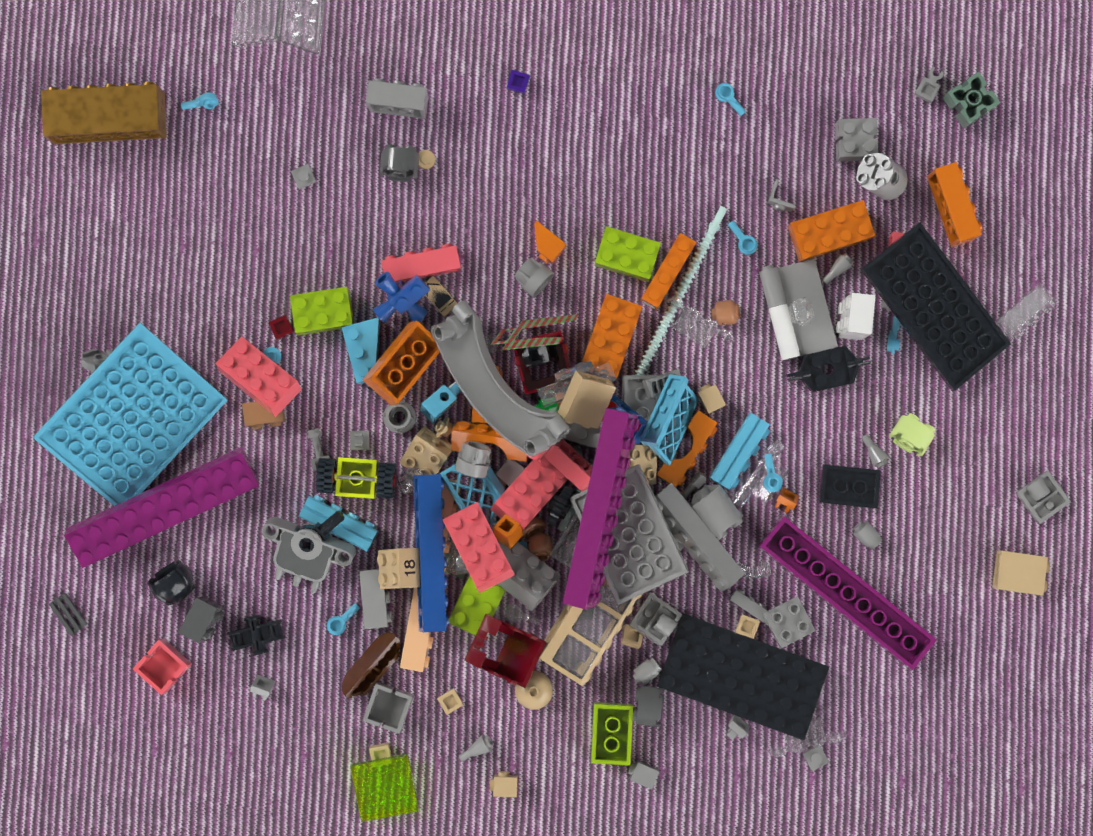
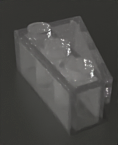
M1041 282L1037 283L1032 291L1026 293L1018 303L996 320V324L1011 340L1013 338L1019 339L1025 334L1026 331L1024 329L1029 325L1033 327L1041 320L1039 316L1044 312L1048 314L1056 307L1055 303L1057 301Z

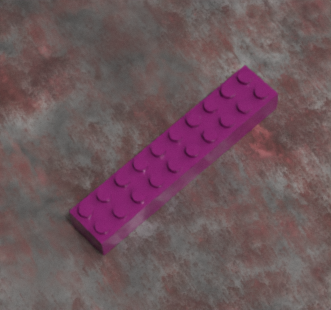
M605 409L563 604L589 609L596 607V604L598 605L600 602V585H603L605 580V574H603L604 567L609 562L608 549L612 546L614 540L612 531L618 522V516H616L617 508L621 506V490L626 485L625 472L626 469H629L631 463L629 454L635 445L633 436L639 427V419H637L638 415Z
M240 447L66 528L64 537L81 567L84 568L258 487L259 478L243 447Z
M781 516L758 545L761 550L908 669L914 670L937 641L931 634L785 516Z

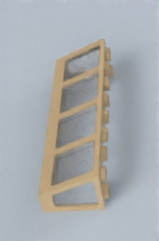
M606 577L603 585H600L599 593H601V599L599 604H596V607L589 609L570 605L564 607L544 639L546 645L539 658L581 686L590 680L594 667L600 664L604 651L613 642L612 638L621 630L622 622L626 616L631 614L635 601L642 596H637L618 605Z

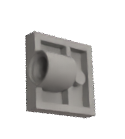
M1045 471L1016 492V495L1037 524H1041L1071 502L1049 471Z
M650 592L629 623V626L661 647L675 629L682 614Z
M798 596L763 613L780 649L816 631Z

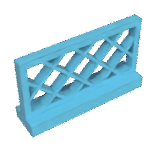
M669 374L640 439V442L643 445H648L665 465H671L699 401L698 397L687 385L689 380L685 376ZM688 398L691 399V402H690V404H689V407H688ZM673 418H675V426H674V427H673ZM667 434H668V443H666V435H667Z
M456 464L440 473L444 484L461 510L468 507L469 504L476 503L470 500L472 491L481 493L480 502L478 503L481 510L482 507L486 509L492 507L483 504L484 495L491 496L494 504L506 491L490 466L487 477H471L469 486L460 484L461 475L464 474L455 470ZM449 472L458 474L457 482H450L446 474ZM474 478L481 480L483 483L482 490L473 488ZM459 488L468 490L467 499L459 497ZM491 510L490 519H487L492 531H494L492 524H496L498 521L493 520L494 512Z

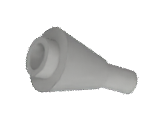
M839 253L830 272L822 281L828 285L836 276L853 267L851 264L853 260L846 253L843 255Z
M868 434L864 435L862 440L868 448L873 467L881 468L888 463L887 459L890 457L873 443Z
M482 734L467 751L459 755L460 760L463 762L472 756L491 752L493 746L491 738Z

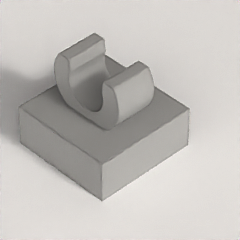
M350 431V450H370V431Z
M257 675L251 685L250 692H253V697H256L257 694L263 696L262 700L265 701L271 694L276 681Z
M733 715L728 724L730 729L727 736L733 740L739 735L743 739L748 734L750 726L740 717Z

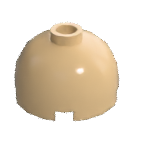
M533 671L526 688L515 685V696L518 702L530 710H538L545 707L553 695V685L550 679L539 671Z

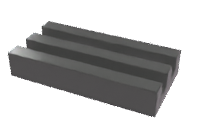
M67 593L62 594L49 604L70 636L88 625ZM62 600H65V602L68 604L72 612L75 614V616L81 623L80 625L77 624L75 619L72 617L68 609L63 604ZM57 604L60 606V608L62 609V611L64 612V614H65L66 617L69 619V621L71 622V624L73 625V627H74L75 629H73V628L70 626V624L68 623V621L66 620V618L64 617V615L61 613V611H60L59 608L57 607Z

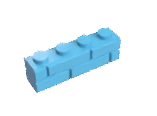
M749 413L709 479L726 490H730L731 487L735 489L740 481L737 478L740 472L747 470L750 462H748L750 456H755L760 449L758 443L761 439L765 440L770 433L768 429L770 424Z
M315 494L314 497L309 496L298 517L310 523L316 524L319 522L322 524L336 511L341 512L343 508L334 503L330 506L324 503L326 499ZM351 512L348 515L343 513L344 521L331 530L330 533L368 552L379 533L375 529L377 525L369 521L363 523L358 520L359 516Z

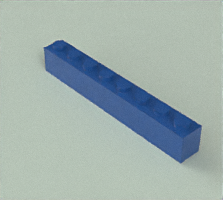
M441 474L414 475L416 548H419L420 587H417L419 632L446 631V627L449 625V618L446 615L448 597L445 595L447 577L444 576L447 560L443 548L446 547V539L443 537L445 524L443 522L444 517H442V509H444L445 503L444 498L441 497L444 481L441 478Z

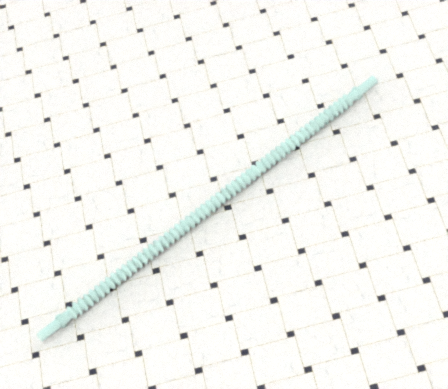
M720 206L713 222L709 223L708 232L704 233L705 238L703 237V242L699 243L700 247H697L698 252H695L696 256L692 257L693 262H689L690 267H687L688 271L684 272L685 277H682L683 281L679 282L681 285L677 287L678 291L674 292L676 295L672 296L673 301L669 302L671 305L667 306L668 311H665L666 315L662 316L663 321H660L661 325L657 326L658 331H655L656 335L652 336L653 340H650L651 345H648V350H645L646 355H642L643 360H640L641 364L637 365L638 370H635V375H645V371H648L647 367L651 366L649 363L653 362L652 357H655L654 353L658 352L657 347H660L659 343L663 342L662 337H665L664 333L668 332L667 327H670L669 323L673 322L672 318H675L674 313H677V308H680L679 303L683 302L684 294L688 293L687 288H690L689 284L693 283L692 278H695L694 274L698 273L699 264L703 263L701 260L705 259L704 254L708 253L706 250L710 249L709 244H712L711 240L715 239L714 235L720 229L719 225L727 211L725 207ZM592 454L593 459H590V464L592 466L594 463L595 454ZM575 489L576 493L572 494V496L581 493L582 491L579 489ZM573 504L557 528L563 532L572 515L575 516L576 514Z

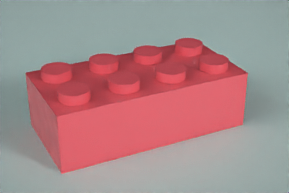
M242 336L215 363L221 374L274 417L302 390L294 377Z
M545 457L533 460L490 509L500 518L507 514L521 524L523 531L568 478Z
M478 502L443 519L479 593L514 576V572Z

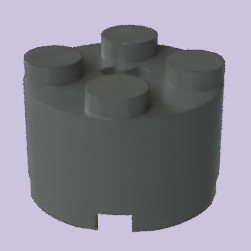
M392 144L385 145V149L381 151L380 176L383 178L384 175L389 176V180L397 182H409L412 177L416 180L419 168V153L415 151L416 148L413 146L401 148Z
M642 685L641 688H637L635 702H638V708L635 707L633 713V721H636L637 725L661 726V722L657 721L661 719L663 713L664 695H661V693L665 692V688Z

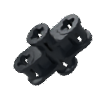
M261 614L244 618L248 628L227 632L232 643L231 651L252 646V656L268 653L269 649H266V642L286 638L281 628L282 619L261 624Z

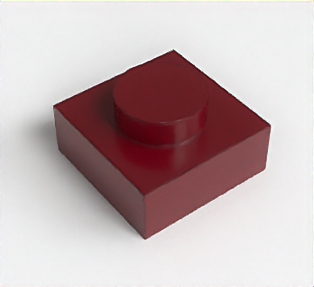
M287 315L268 322L276 340L295 333Z

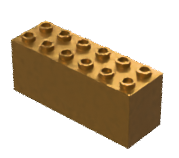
M144 82L143 85L125 83L124 86L106 84L105 87L87 85L86 88L68 86L67 89L49 87L47 88L48 90H41L43 136L53 144L167 138L165 93L154 82Z

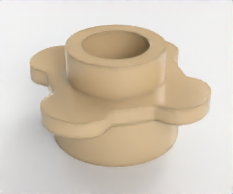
M448 417L437 423V438H441V436L448 437L451 434L453 424L449 422L450 419Z

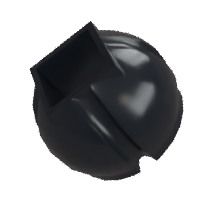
M181 560L166 565L154 574L155 578H150L147 582L154 598L166 603L168 606L183 601L196 588L193 584L191 570Z

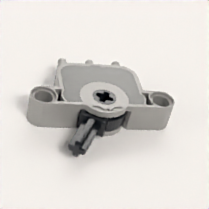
M336 511L322 524L319 522L316 524L307 523L301 527L279 517L269 518L262 527V535L266 539L278 543L273 558L274 564L277 567L275 579L280 580L283 572L293 574V586L297 587L301 582V578L312 581L311 592L316 593L320 582L325 579L333 563L340 566H348L356 555L355 547L348 542L329 536V532L344 521L343 513ZM270 526H273L276 531L272 530ZM342 552L347 553L349 557H345Z

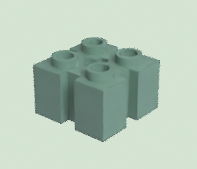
M980 72L968 78L962 85L959 84L947 92L943 97L950 110L954 108L957 110L958 114L955 117L963 129L995 109L1001 103L992 90L987 92L984 88L987 82Z

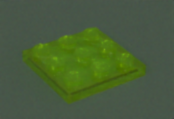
M408 754L350 765L361 822L419 811Z

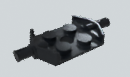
M845 345L816 353L804 354L799 371L786 374L788 382L801 380L811 392L853 384L858 368L871 364V360L866 361L870 359L869 356L856 358ZM825 364L830 365L833 369L830 375L823 373L822 368Z

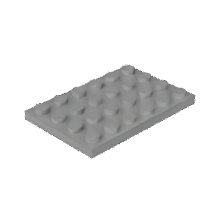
M640 464L629 468L625 472L626 485L621 490L622 503L620 508H617L616 513L618 522L616 527H613L612 535L614 540L612 546L608 549L609 562L604 567L603 572L618 605L689 572ZM587 490L570 497L580 522Z

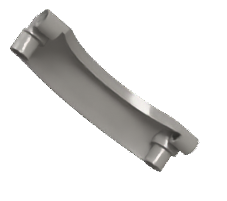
M465 300L454 306L452 312L455 315L447 317L445 322L432 327V337L457 385L478 414L504 439L528 456L533 457L547 451L550 446L559 443L570 433L571 428L558 412L546 411L532 406L520 398L507 385L489 354L481 319Z

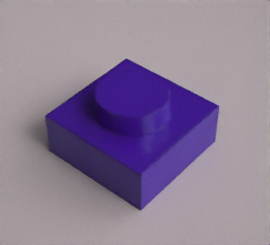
M511 70L506 89L525 95L530 75Z

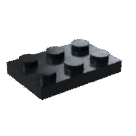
M823 464L819 503L878 509L881 470Z

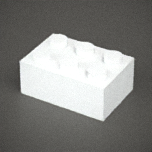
M851 293L842 300V303H839L838 314H841V318L836 326V333H839V338L863 340L872 334L875 295Z

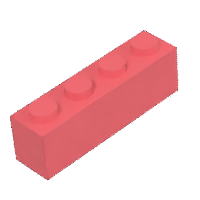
M444 244L440 249L435 250L433 247L425 248L422 250L423 252L416 254L415 251L406 252L401 257L391 255L381 261L383 273L390 272L396 283L400 280L408 282L416 275L422 279L461 271L462 269L457 246L452 244Z

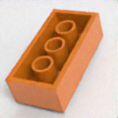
M957 162L936 168L927 176L951 248L975 240L982 235L981 231L983 230L981 222L977 221L975 216L976 207L968 196L970 195L968 185L964 184L962 178L964 176L961 166H958Z
M864 200L791 222L788 225L799 262L870 241L875 237Z
M606 293L580 368L617 380L642 309L641 305Z
M418 321L409 322L362 380L389 405L399 404L440 353L432 334Z

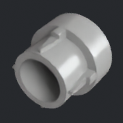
M532 257L515 274L516 280L522 285L521 287L533 298L544 290L554 276V272Z
M400 401L399 404L386 407L383 413V420L385 426L390 431L404 434L413 429L416 424L417 415L409 403ZM398 412L405 414V420L401 423L395 420V415Z
M466 441L458 453L455 470L471 477H487L492 450L485 444Z

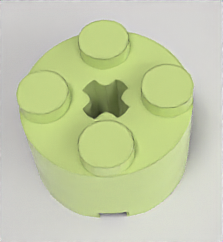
M909 413L908 416L902 415L889 437H894L893 442L909 453L915 451L918 452L916 456H923L935 437L934 432L936 429L929 424H923L916 415Z

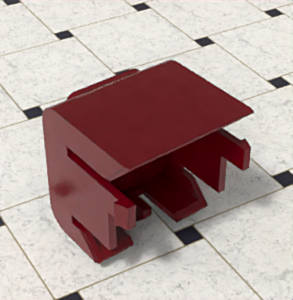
M561 330L531 338L563 336ZM563 339L560 344H556L559 357L557 364L560 374L532 381L529 367H525L521 348L514 349V361L519 369L525 396L544 392L545 396L549 395L548 392L555 394L556 388L570 385L572 375L567 356L569 352L567 344H564Z
M485 614L464 661L507 680V683L511 685L517 684L526 688L546 645V641L538 638L531 632L528 633L507 622ZM500 631L508 636L497 660L494 661L487 658V654L480 651V648H484L485 644L483 642L488 640L487 633L496 636L497 632Z

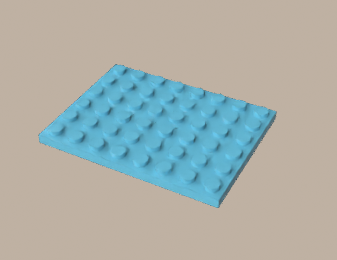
M139 322L40 428L33 438L115 506L141 494L228 399Z

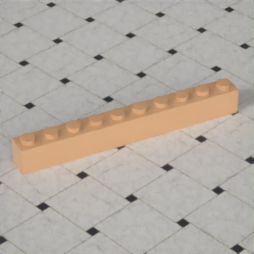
M449 479L450 482H457V480ZM444 484V488L441 490V497L444 498L445 503L444 509H442V517L446 518L457 512L458 504H454L455 500ZM446 526L443 529V537L446 539V547L443 548L444 556L445 553L449 554L451 542H447L449 532ZM414 587L400 668L423 672L429 666L430 657L427 656L428 648L432 649L434 637H430L431 632H419L417 587Z

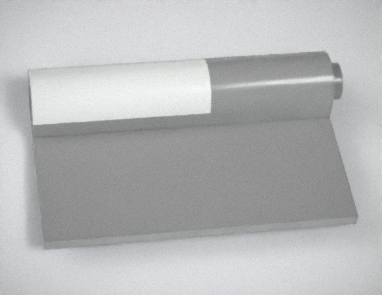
M815 258L780 268L773 267V265L762 267L759 275L782 361L838 347Z

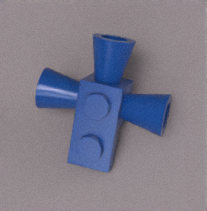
M385 272L378 277L375 286L386 292L388 301L373 308L375 314L382 322L386 323L396 310L400 314L406 311L412 322H420L424 319L427 310L416 302L430 291V287L418 275L414 276L406 284L402 280L396 283L390 272Z

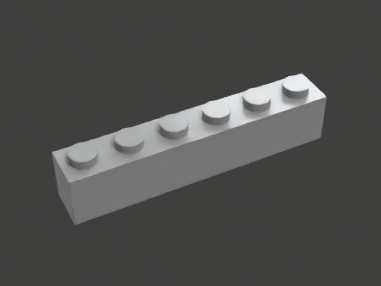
M670 483L655 495L669 528L675 534L677 540L688 550L690 556L700 565L702 571L713 581L715 587L723 592L734 585L745 573L676 487Z

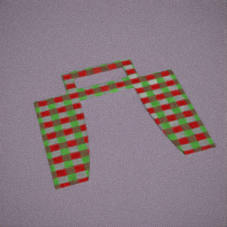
M578 314L523 320L516 328L501 329L491 345L506 343L502 350L560 344L563 337L515 339L523 329L574 321ZM514 330L506 341H499L505 331Z

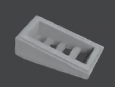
M679 369L642 380L647 398L652 399L660 396L662 390L658 380L661 379L664 387L666 383L665 378L669 374L681 376ZM652 382H655L657 392H654Z

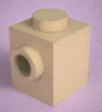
M498 771V774H494V779H490V791H493V797H517L518 775H510L508 771Z

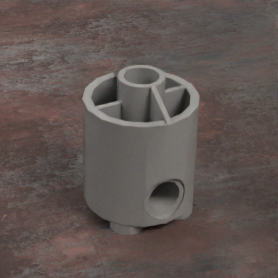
M882 153L866 154L858 167L856 177L858 183L863 188L883 200H892L900 196L904 192L908 181L904 168Z
M706 485L694 494L690 506L718 540L728 534L726 531L731 526L736 528L743 522L741 518L744 515L738 511L732 499L721 485Z

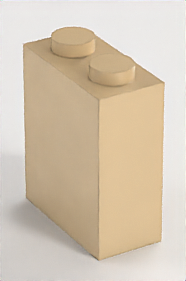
M575 371L558 413L568 424L577 423L587 429H590V427L598 429L616 387L609 379Z
M997 550L992 588L1043 596L1047 590L1046 573L1050 569L1048 557Z

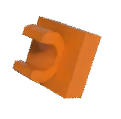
M782 487L778 493L775 507L778 508L780 504L786 506L784 512L787 513L790 509L793 510L799 496Z

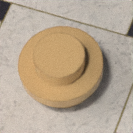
M429 150L419 152V167L423 169L433 167L436 161L435 155Z

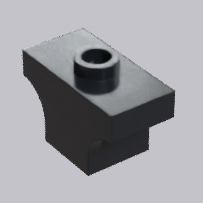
M556 344L521 348L525 367L545 366L559 361Z

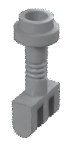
M319 428L308 430L307 438L312 439L316 458L310 459L313 472H317L316 464H318L319 458L331 459L330 455H323L319 439L322 431H319Z
M702 472L696 473L691 479L692 482L680 493L684 499L706 482V477Z

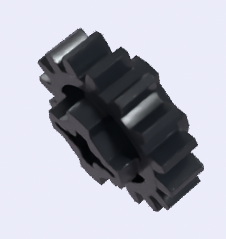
M565 486L561 494L556 492L547 509L550 513L546 521L547 523L555 526L559 518L564 520L572 506L570 497L574 489Z

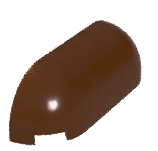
M387 632L377 637L350 668L342 682V692L346 697L353 698V696L361 694L363 696L366 695L393 665L400 655V640L396 635Z

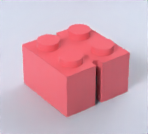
M163 638L153 645L147 652L148 655H145L133 670L159 694L163 695L170 690L178 681L177 678L181 677L192 663Z

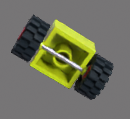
M338 457L337 466L336 459L319 458L316 475L317 493L333 494L336 480L335 496L376 499V496L393 498L396 478L395 463Z

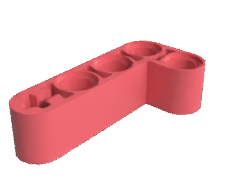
M564 439L550 446L547 451L533 457L528 456L532 460H539L545 457L579 490L583 492L588 489L593 466Z

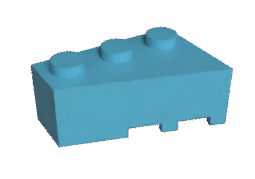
M379 318L342 327L356 383L359 385L365 383L362 379L379 360L381 326Z

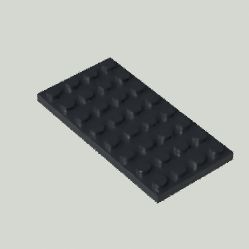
M921 222L914 225L860 269L951 391H956L1011 345L1010 341Z
M682 613L657 687L665 688V690L805 740L829 666Z

